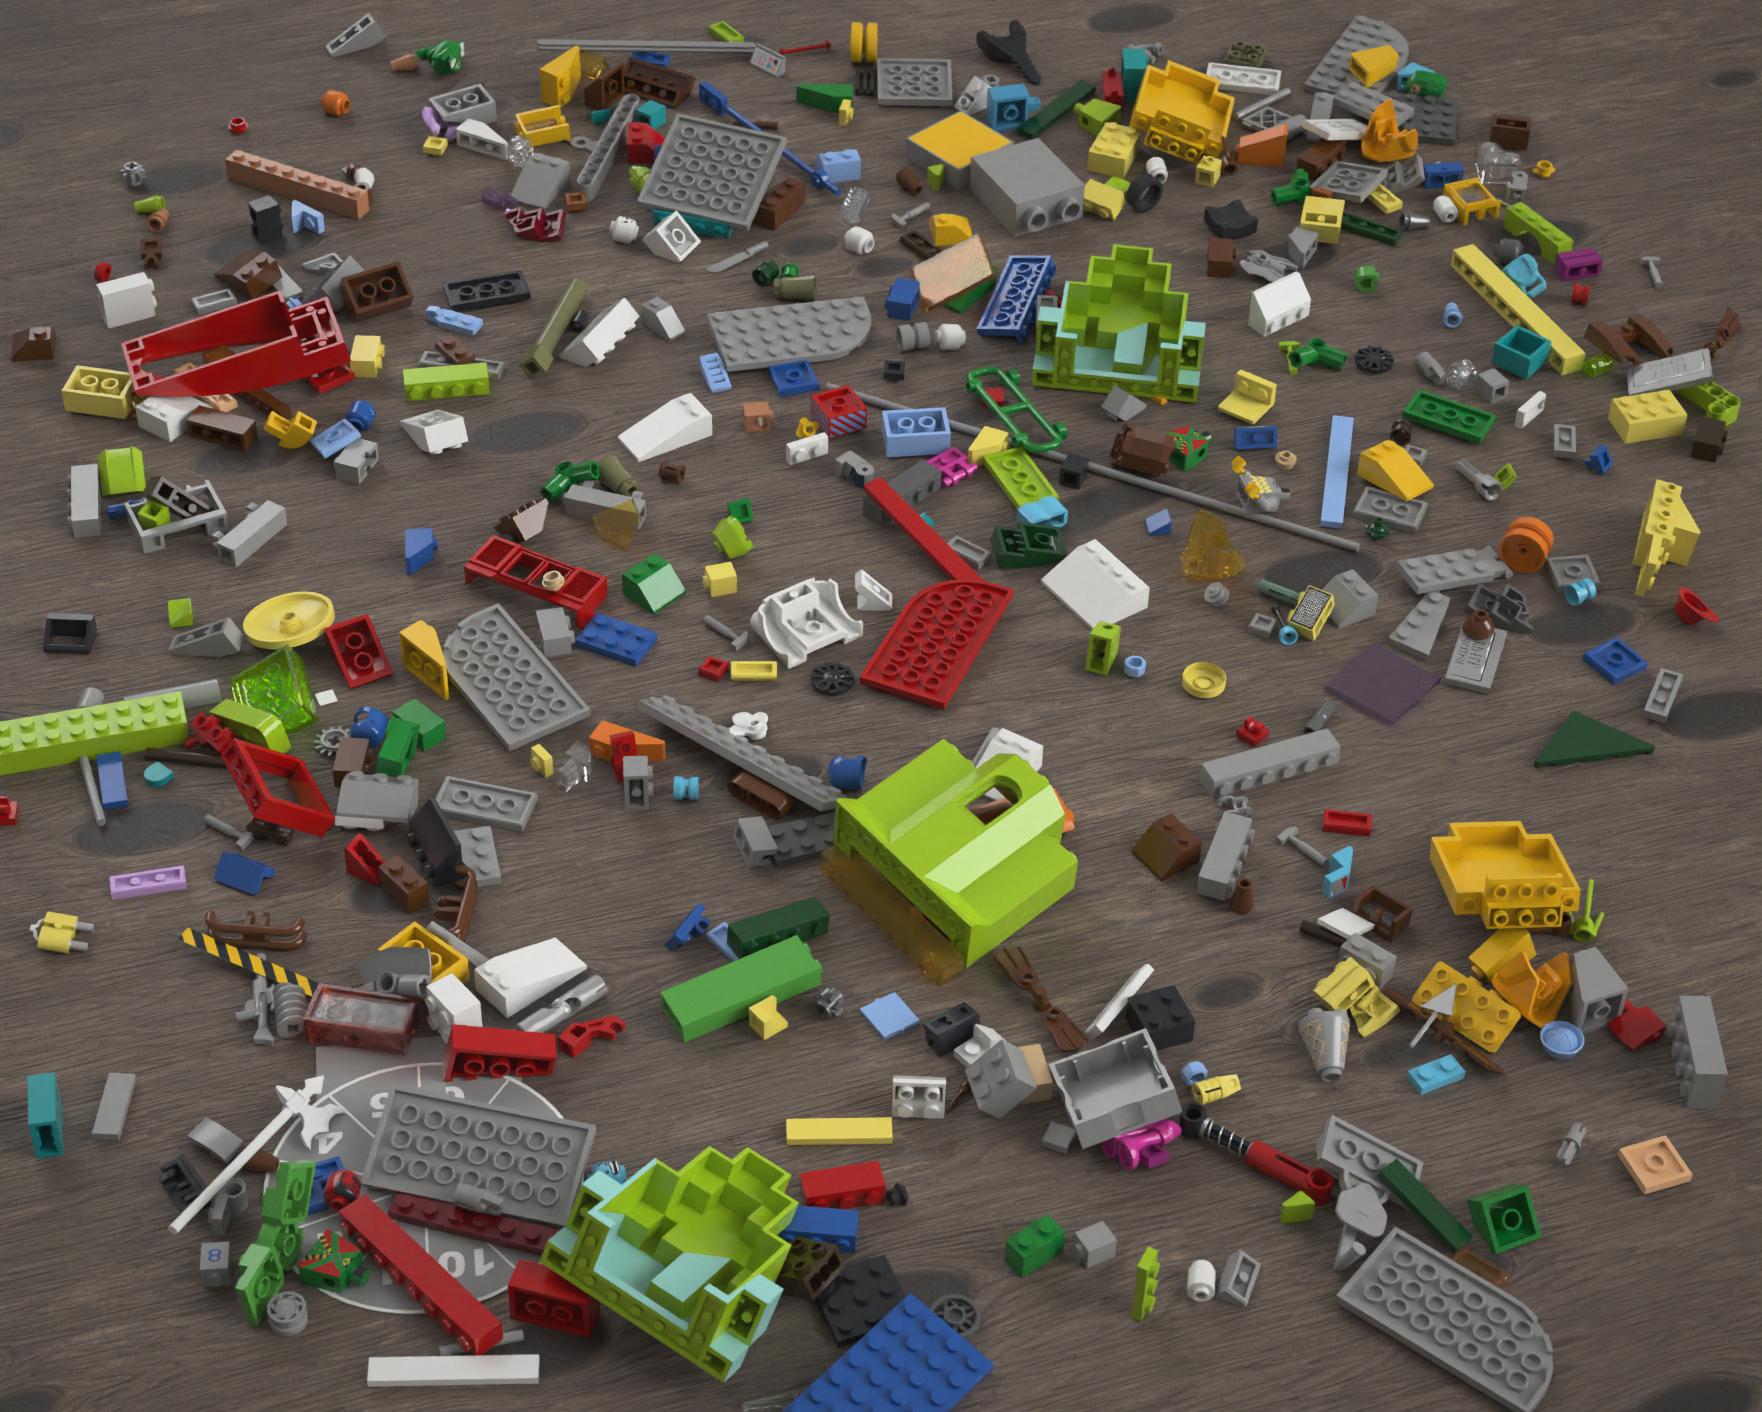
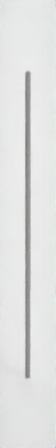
M827 383L825 386V391L835 389L841 386ZM854 391L862 402L884 409H913ZM948 419L950 429L973 436H978L982 429ZM1008 437V442H1010V447L1015 448V447L1013 446V444H1012L1011 438ZM1024 449L1026 452L1062 463L1068 456L1052 450L1034 453ZM1089 462L1088 470L1355 552H1358L1360 544L1260 513H1246L1243 508Z

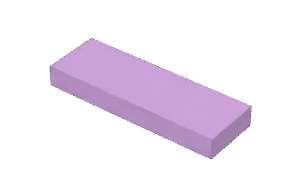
M184 865L109 877L112 900L187 889Z

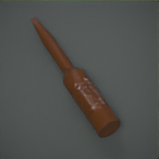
M733 121V126H743L738 121ZM775 121L752 122L758 128L778 129V122Z
M968 1077L960 1085V1091L945 1109V1113L948 1114L964 1093H968L971 1089Z

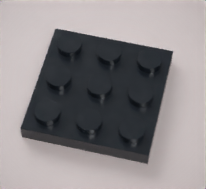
M884 1254L845 1266L815 1301L837 1347L840 1348L858 1342L901 1303L906 1296Z

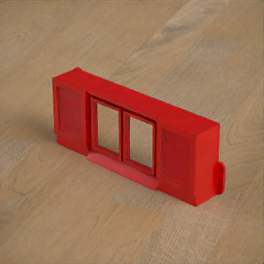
M492 535L464 566L465 584L470 585L479 575L575 612V623L579 629H584L595 616L593 612L608 596L607 577L581 567H573L525 549L517 543ZM514 565L533 571L525 580L506 574ZM550 571L560 572L565 580L564 585L556 591H550L533 584L541 574L545 575Z

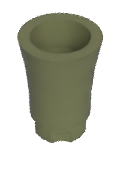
M815 274L783 277L782 279L774 280L775 298L816 301L817 285Z
M607 456L598 462L600 476L597 480L606 485L615 494L631 497L634 491H639L638 483L623 468L615 456Z

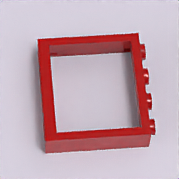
M236 738L232 740L221 755L254 818L322 838L335 822L334 815L302 759ZM258 770L286 778L301 805L272 797Z

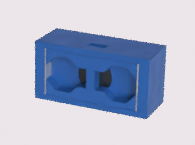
M1436 161L1434 164H1423L1425 180L1422 182L1424 189L1444 188V184L1463 181L1464 169L1460 162L1442 163L1441 161Z

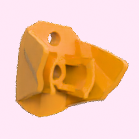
M1390 98L1378 105L1371 114L1362 139V156L1372 161L1386 162L1406 159L1415 155L1417 150L1418 131L1414 128L1408 132L1406 129L1399 132L1393 101Z
M1520 952L1507 962L1498 973H1495L1492 983L1512 1007L1516 1008L1526 1019L1543 1028V1026L1556 1019L1563 1000L1573 983L1572 966L1568 953L1563 952L1534 971L1527 954Z

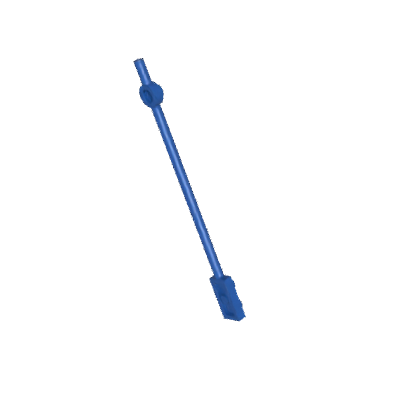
M706 81L699 83L698 95L702 102L721 116L725 114L730 115L747 129L764 132L727 104V97ZM784 148L782 155L811 176V182L814 187L819 190L826 188L836 196L841 194V189L829 181L825 170L819 169L815 171L788 149Z

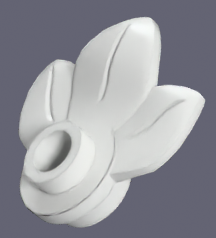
M748 712L736 713L732 717L734 725L728 728L730 733L734 735L748 736L751 740H758L766 735L768 716L763 712H757L753 715Z

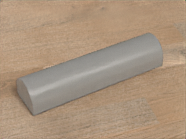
M217 678L125 696L123 699L125 701L181 691L184 709L221 702V695Z

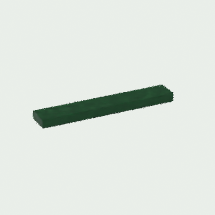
M1083 80L1078 81L1020 125L1017 133L1033 140L1074 109L1077 103L1083 102L1096 92V86Z

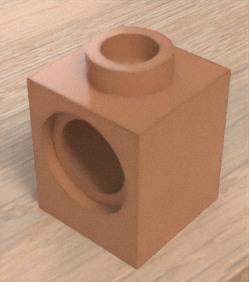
M768 401L743 403L745 433L770 431V423L774 422V412L769 410Z

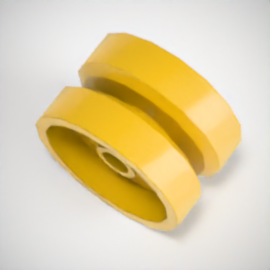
M852 22L849 38L851 63H860L862 61V52H865L867 64L877 63L878 23L868 22L866 34H863V24L861 22Z

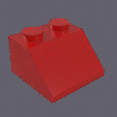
M627 123L628 164H654V146L663 144L665 138L647 123Z

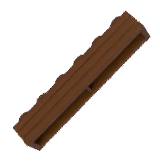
M263 389L236 393L239 397L252 403L266 414H270L273 411L287 420L292 417L290 406Z

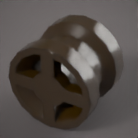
M1402 418L1395 420L1392 423L1390 433L1391 441L1395 442L1396 445L1408 444L1411 440L1412 423Z

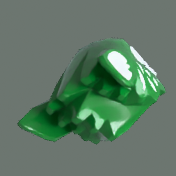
M445 39L431 47L421 48L416 53L421 60L429 62L431 67H433V71H436V74L457 73L462 67L461 58L464 55V43L460 40L454 42Z

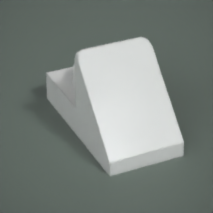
M862 569L855 574V589L859 593L857 609L861 611H890L892 609V593Z
M975 1024L973 1038L955 1048L953 1056L968 1068L1003 1038L992 1028Z

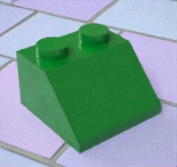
M655 553L622 573L623 595L652 614H656L686 594V590L671 564Z
M1512 1183L1467 1199L1473 1225L1493 1254H1498L1542 1237L1528 1185Z

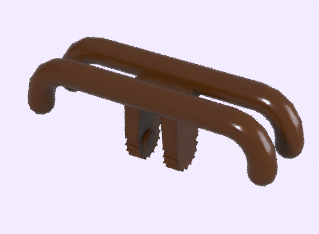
M457 865L454 868L455 873L464 875L467 878L456 881V886L464 889L462 897L439 896L436 903L438 908L436 907L433 915L438 920L455 922L453 928L446 930L465 943L478 893L475 886V872L468 866Z
M208 911L205 915V923L208 927L207 936L233 947L290 951L302 946L307 938L306 932L301 931L305 925V920L302 917L296 918L292 926L278 927L269 926V912L262 914L259 925H254V911H248L244 924L215 921L216 914L214 911ZM217 932L242 934L243 938L220 936ZM297 934L296 938L290 941L266 939V936L291 937Z

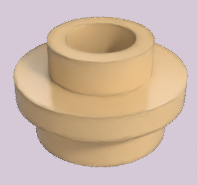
M1282 451L1275 456V462L1280 469L1289 470L1296 464L1297 458L1290 451Z
M558 571L547 572L542 580L543 588L550 591L559 590L565 583L564 577Z

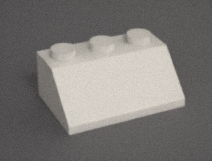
M1297 271L1252 292L1248 326L1265 337L1309 316L1311 298Z

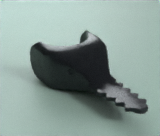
M1018 20L1010 22V35L1008 37L1002 38L1001 36L989 35L984 30L977 32V45L987 57L997 62L1017 64L1016 68L1021 69V73L1025 74V78H1029V82L1035 85L1040 84L1041 76L1038 75V71L1035 70L1032 60L1028 59L1029 55L1026 53V30Z

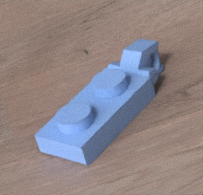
M429 306L426 309L427 320L435 322L437 327L473 337L483 326V319L471 315L440 309L436 306Z

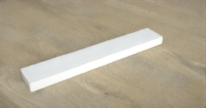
M539 1354L369 1357L367 1383L368 1387L539 1384L540 1359Z

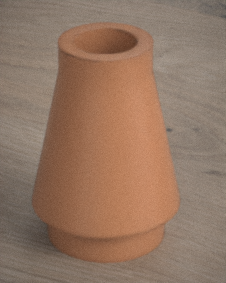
M408 53L394 61H390L393 72L415 71L416 68H419L415 53Z
M161 208L159 211L148 216V228L153 232L163 231L170 216L169 211Z

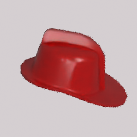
M1685 587L1678 589L1679 598L1675 602L1674 611L1682 622L1688 625H1696L1703 619L1719 623V617L1705 605L1697 594Z

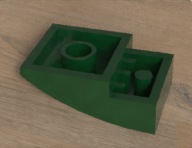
M1018 522L1016 528L995 526L990 538L997 565L1001 568L1043 566L1061 561L1068 556L1060 527L1025 522Z

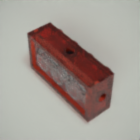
M319 983L303 1018L306 1041L406 1055L420 1021L418 997Z

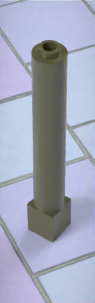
M574 278L569 281L534 345L526 350L518 365L531 380L546 373L554 359L552 353L588 290L583 280Z

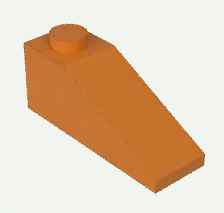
M602 720L589 737L590 755L611 762L612 750L609 735L633 730ZM633 731L638 756H647L648 761L665 760V741Z

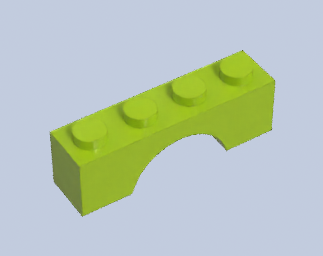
M1522 202L1506 207L1503 228L1514 236L1526 232L1533 234L1540 245L1542 256L1553 265L1555 264L1556 254L1572 250L1573 239Z

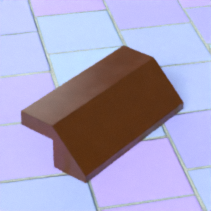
M629 57L624 70L626 93L635 94L674 108H678L690 96L696 80L694 76L633 57Z

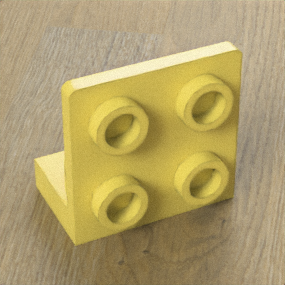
M1240 369L1236 373L1234 391L1218 406V410L1246 423L1255 424L1274 405L1277 384Z

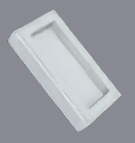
M1539 391L1517 410L1514 427L1518 429L1523 428L1543 411L1546 399L1545 393Z

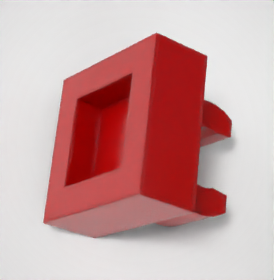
M1252 715L1236 731V737L1252 747L1257 746L1269 736V729L1264 727L1263 722L1260 721L1258 723L1253 720Z
M0 796V826L16 825L19 811L18 801L9 802L8 796Z

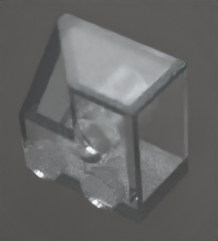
M1485 142L1477 144L1475 166L1481 183H1510L1511 173L1521 171L1522 163L1519 154L1506 153L1497 143Z

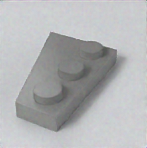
M485 826L454 831L461 843L463 865L471 868L476 874L475 885L482 887L502 884L491 827Z

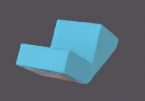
M1351 846L1331 855L1330 874L1324 877L1322 894L1328 899L1347 890L1353 856V848Z

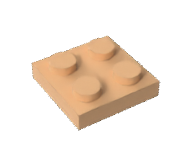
M1666 1135L1620 1148L1618 1152V1157L1644 1195L1691 1181L1693 1174Z

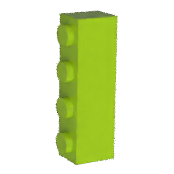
M487 363L403 369L406 401L490 394Z

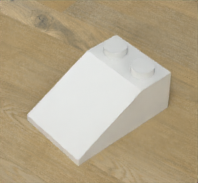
M150 396L136 406V413L140 428L171 442L188 430L186 419L198 405L214 408L194 397Z
M434 410L400 421V425L422 451L429 452L431 455L443 452L442 449L447 447L450 449L461 447V443L468 441L463 416Z
M1002 728L990 741L976 768L996 754L1005 753L1019 755L1023 760L1028 761L1037 772L1042 766L1043 745ZM995 788L981 796L992 802L1005 798Z

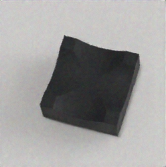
M1239 199L1233 200L1223 207L1210 206L1205 208L1204 222L1219 238L1234 239L1257 233L1258 219L1246 211Z

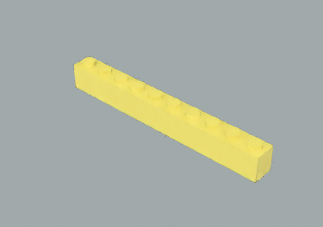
M1474 244L1453 250L1451 267L1513 328L1518 325L1552 341L1548 362L1561 375L1582 370L1585 352Z

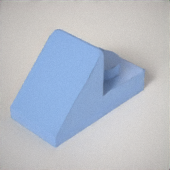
M296 200L292 201L293 233L298 232L304 227L318 234L325 231L322 213Z

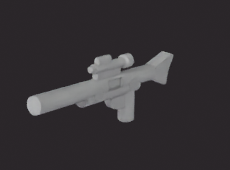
M258 953L256 957L266 960L265 954ZM256 973V980L252 983L253 999L246 1002L244 1011L235 1012L236 1022L254 1019L258 1022V1030L253 1037V1043L273 1046L274 1039L268 1029V1006H270V1012L275 1014L272 994L275 985L272 984L271 988H267V977Z

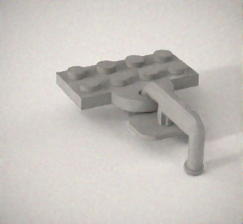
M1331 1115L1326 1120L1316 1162L1339 1173V1185L1342 1192L1338 1196L1335 1211L1338 1219L1344 1223L1334 1268L1342 1271L1366 1253L1365 1247L1361 1243L1355 1242L1357 1231L1371 1238H1377L1384 1232L1387 1214L1382 1204L1387 1199L1409 1209L1377 1176L1379 1172L1395 1159H1398L1419 1181L1423 1162Z

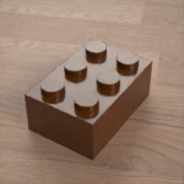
M399 261L342 277L339 285L353 323L410 307L414 298Z

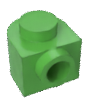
M1375 266L1359 267L1354 272L1356 288L1361 292H1375V284H1379V272H1375Z

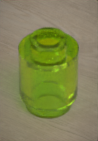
M1605 352L1591 356L1583 363V370L1589 377H1597L1614 368V359Z

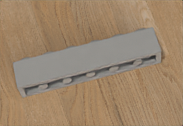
M1328 728L1202 763L1200 782L1212 799L1226 796L1231 793L1338 764L1341 746Z

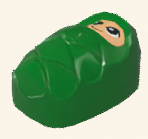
M1416 70L1406 82L1407 93H1414L1423 97L1432 95L1435 98H1443L1447 88V79L1444 76L1428 71Z

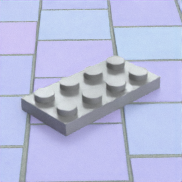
M1356 82L1349 83L1337 92L1333 100L1334 105L1370 120L1371 114L1378 105L1390 98L1393 101L1397 127L1412 117L1415 109L1389 96L1382 95L1373 89L1361 86Z

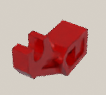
M606 1016L584 1023L573 1022L558 1037L559 1049L574 1058L591 1044V1038L601 1037L614 1040L616 1038V1031L613 1029L623 1032L626 1029V1022L616 1016Z

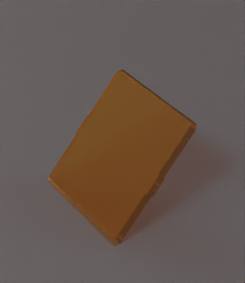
M976 234L951 248L949 247L911 269L914 280L920 281V299L925 312H930L966 294L968 291L992 280L996 276L981 234Z

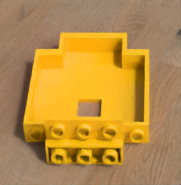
M1169 60L1164 71L1148 65L1141 80L1129 126L1147 132L1144 140L1145 145L1197 164L1201 154L1218 159L1223 148L1221 137L1224 136L1226 139L1235 98L1218 92L1219 79Z
M1521 821L1449 823L1448 837H1431L1430 860L1455 915L1480 914L1487 929L1561 927L1563 912L1579 910L1581 889L1552 834H1527Z

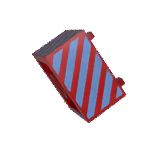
M849 385L811 395V417L819 423V427L826 433L828 439L867 428V407Z

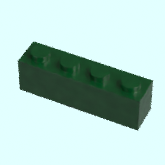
M811 897L728 924L726 943L736 956L741 959L796 935L802 942L828 933L830 914L816 897Z

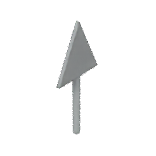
M1456 984L1420 1006L1422 1009L1433 1011V1014L1409 1045L1410 1048H1414L1438 1014L1452 1017Z

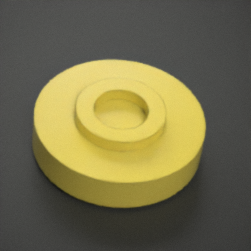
M1197 662L1185 668L1182 685L1189 694L1195 697L1213 698L1224 691L1226 674L1215 664Z

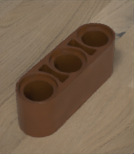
M743 769L727 783V789L734 798L774 820L781 819L796 805L794 796L746 769Z

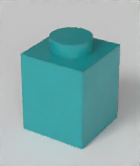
M652 100L648 101L636 109L637 122L647 123L654 130L666 122L665 106Z

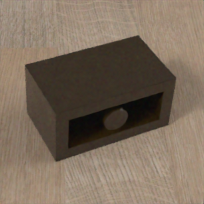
M1701 416L1690 457L1716 463L1717 456L1723 454L1728 431L1724 430L1726 422Z

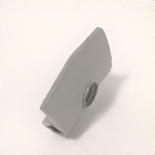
M388 947L355 962L364 984L355 991L356 1000L359 1005L363 1001H370L377 1005L393 997L425 998L427 996L426 986L431 984L432 978L431 954L427 948Z

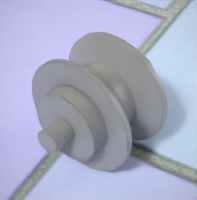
M1219 582L1211 583L1204 593L1205 600L1214 607L1222 606L1229 597L1228 589Z

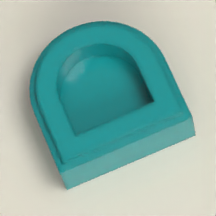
M157 761L144 771V778L147 785L160 787L174 779V774Z

